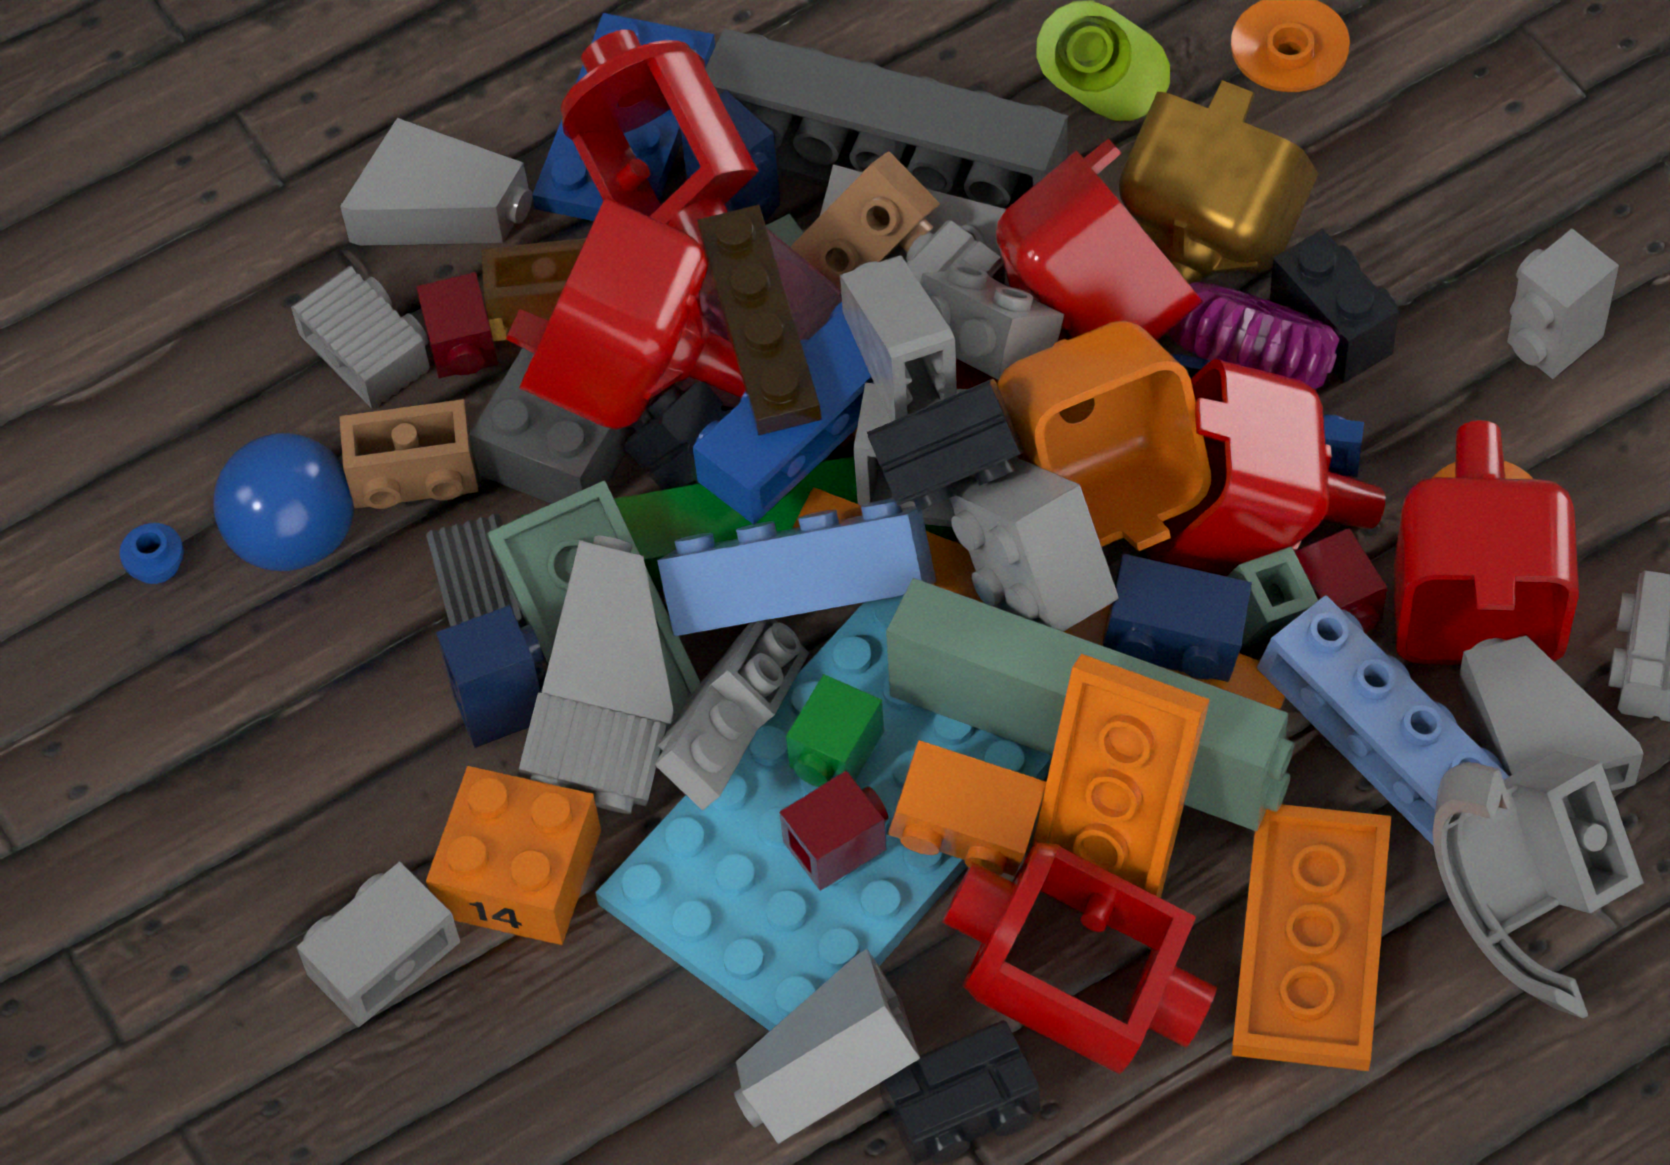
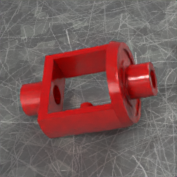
M628 29L604 35L590 44L581 55V61L588 74L569 90L562 101L560 111L563 132L569 139L573 140L603 200L605 197L610 198L693 237L703 247L698 219L727 213L728 210L725 203L759 171L705 70L704 59L692 50L688 44L677 40H663L641 45L635 32ZM671 109L701 167L660 205L647 179L650 176L649 167L644 161L636 158L624 133L651 122Z
M1036 841L1025 857L1013 881L972 862L942 920V923L981 942L963 983V988L967 989L977 1002L1119 1075L1126 1069L1137 1053L1148 1029L1185 1048L1188 1047L1205 1019L1217 989L1216 986L1175 966L1196 916L1060 847L1059 844ZM1040 891L1082 912L1080 920L1086 928L1101 932L1108 925L1152 948L1121 1021L1004 961Z

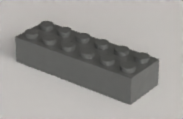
M724 28L705 68L718 95L727 90L774 133L778 175L828 187L833 165L864 172L871 163L890 151L926 189L1007 209L1067 158L1068 115L1054 112L1040 105L1030 106L998 98L985 91H971L939 83L926 76L915 77L884 69L870 62H856L828 55L815 48H801L769 40L756 33L745 34Z

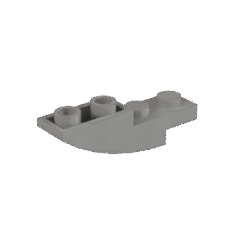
M775 619L749 623L706 675L658 744V747L663 751L655 766L702 811L720 797L756 731L776 714L805 662L809 652L800 644L794 631L787 625L778 623Z

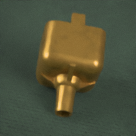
M1223 80L1209 108L1169 93L1157 92L1122 170L1119 181L1120 199L1129 213L1188 284L1201 282L1202 277H1208L1219 272L1241 270L1250 273H1260L1271 269L1273 257L1285 251L1319 174L1302 148L1278 135L1245 123L1255 96L1254 92ZM1169 331L1164 335L1170 337Z

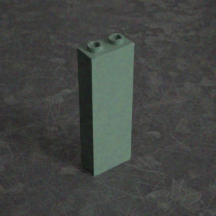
M912 578L886 630L891 697L1052 756L1072 666L1082 653L1210 699L1184 805L1254 831L1258 830L1266 809L1275 812L1279 810L1290 781V774L1285 772L1294 749V742L1285 739L1288 720L1287 712Z

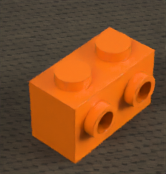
M918 740L887 835L899 838L903 846L920 854L936 855L942 852L965 860V864L968 867L972 862H975L998 875L1006 873L1015 876L1027 850L1046 787V781Z

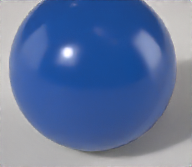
M292 433L265 435L250 441L238 449L221 470L216 482L213 498L215 521L226 544L238 557L247 563L272 571H290L304 568L319 562L331 554L345 539L352 524L355 508L343 464L338 457L320 442Z

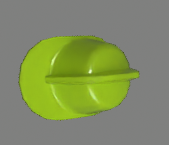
M1073 1L1057 8L1044 21L1038 34L1036 58L1043 74L1057 88L1101 116L1115 121H1133L1148 114L1157 92L1166 93L1170 85V63L1163 47L1149 33L1108 6L1095 1Z

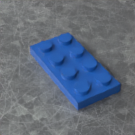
M603 13L592 40L593 43L611 32L628 29L635 32L641 45L663 40L682 41L704 59L705 68L715 49L714 34L606 13ZM584 65L581 68L576 83L588 74ZM671 109L651 122L624 133L636 158L644 161L649 167L650 176L647 179L658 201H660L682 142L681 129ZM561 120L532 194L534 207L536 210L594 221L603 203V199L573 140L564 134Z

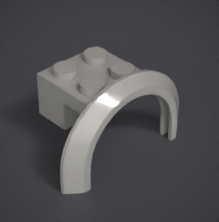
M1555 751L1504 780L1500 769L1478 763L1465 762L1450 768L1443 775L1437 792L1433 823V845L1442 881L1457 914L1485 956L1512 983L1557 1010L1582 1019L1587 1017L1588 1013L1576 980L1539 965L1525 954L1508 934L1558 905L1592 913L1644 883L1602 763Z

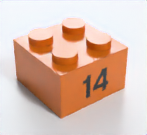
M467 766L426 879L428 890L452 913L454 921L563 945L601 833L594 794Z

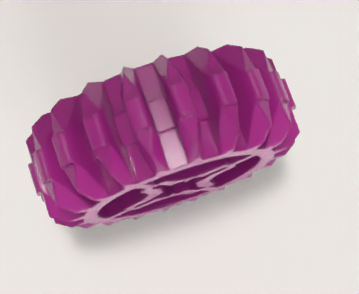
M1202 281L1189 284L1202 299L1203 303L1169 330L1170 337L1177 345L1182 346L1186 351L1197 354L1200 358L1210 361L1218 359L1302 380L1312 388L1323 386L1327 373L1332 371L1337 357L1335 350L1339 342L1337 334L1330 326L1322 324V321L1313 319L1308 314L1295 311L1288 306H1283L1269 299H1263L1230 287L1226 288Z

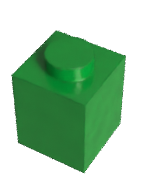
M823 674L786 735L789 768L793 769L802 780L815 787L822 786L846 770L855 781L884 733L882 699Z

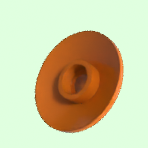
M1261 0L1250 6L1240 15L1233 27L1231 36L1232 56L1242 73L1260 86L1281 92H1302L1326 84L1342 70L1349 55L1350 37L1344 21L1332 8L1318 0Z

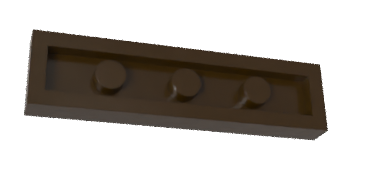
M751 206L698 219L700 237L708 256L709 268L758 435L822 420L819 400L760 206Z

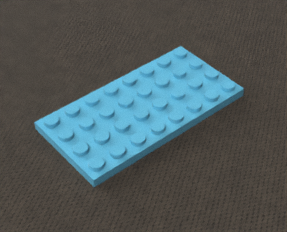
M904 595L864 602L797 674L776 714L756 731L720 797L702 811L685 795L596 891L598 905L769 1031L852 958L864 950L868 949L880 966L967 867L963 859L942 852L936 855L920 854L903 846L899 838L887 835L918 740L1040 780H1044L1049 773L1052 760L1051 755L890 696L886 630ZM825 674L882 699L884 733L855 782L861 790L869 786L876 792L887 810L889 820L885 822L886 850L820 891L783 843L779 812L818 788L802 780L793 769L789 768L786 735L822 675Z

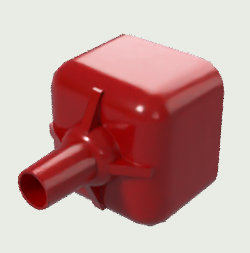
M1109 138L1085 158L1075 150L1011 204L998 220L996 238L1009 287L1028 292L1033 296L1034 300L1064 314L1058 341L1063 339L1070 340L1118 321H1127L1139 325L1157 341L1203 303L1202 299L1097 175L1121 154Z
M605 197L550 319L546 320L519 309L506 337V340L534 353L519 389L602 427L616 430L631 426L644 413L653 396L675 382L684 381L688 377L701 382L704 381L708 385L742 398L745 388L732 343L711 332L710 324L703 316L699 294L707 275L708 256L702 245L684 232Z
M1218 359L1208 362L1191 378L1196 401V434L1203 435L1211 470V485L1207 495L1197 506L1163 521L1169 529L1171 538L1146 548L1145 552L1149 560L1227 577L1240 564L1292 547L1294 551L1297 550L1301 540L1319 526L1321 521L1365 529H1373L1378 525L1385 509L1386 498L1384 490L1379 486L1328 472L1332 457L1331 445L1325 444L1323 405L1314 388L1302 380Z
M1483 420L1464 423L1456 431L1455 478L1434 477L1423 479L1413 486L1404 498L1394 561L1395 644L1397 654L1413 663L1461 665L1464 651L1472 649L1482 641L1492 638H1502L1507 641L1527 636L1555 662L1562 658L1567 650L1579 598L1575 510L1570 494L1557 482L1543 479H1506L1500 427L1495 423Z

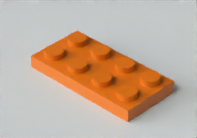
M1081 653L1072 666L1033 845L1036 841L1059 844L1060 847L1161 898L1210 699Z
M1281 804L1277 812L1266 809L1259 828L1254 834L1232 1056L1369 1071L1391 816Z

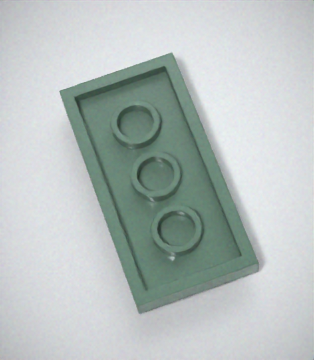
M605 480L487 533V539L527 624H531L547 667L579 540L593 544L594 536L612 537L630 543L632 545L631 553L640 555ZM646 568L674 710L671 720L672 724L688 699L700 685V681L679 636L673 635L670 617Z

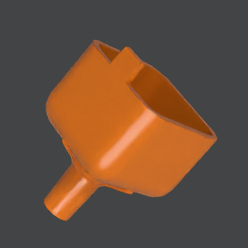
M1127 321L1112 322L1070 340L1063 339L1054 343V346L1020 359L1004 369L997 382V386L1025 451L1015 457L1080 484L1101 547L1125 538L1137 551H1141L1170 539L1169 529L1163 521L1189 511L1197 506L1207 495L1211 485V470L1203 435L1196 434V401L1191 379L1187 370L1139 325Z

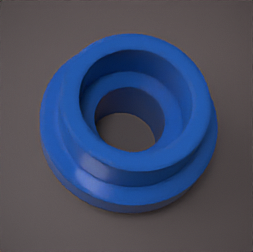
M148 523L136 527L126 535L120 546V559L126 572L132 577L148 584L162 583L174 576L179 569L184 555L183 544L178 533L170 526L161 523ZM151 547H159L153 553H143L145 550Z

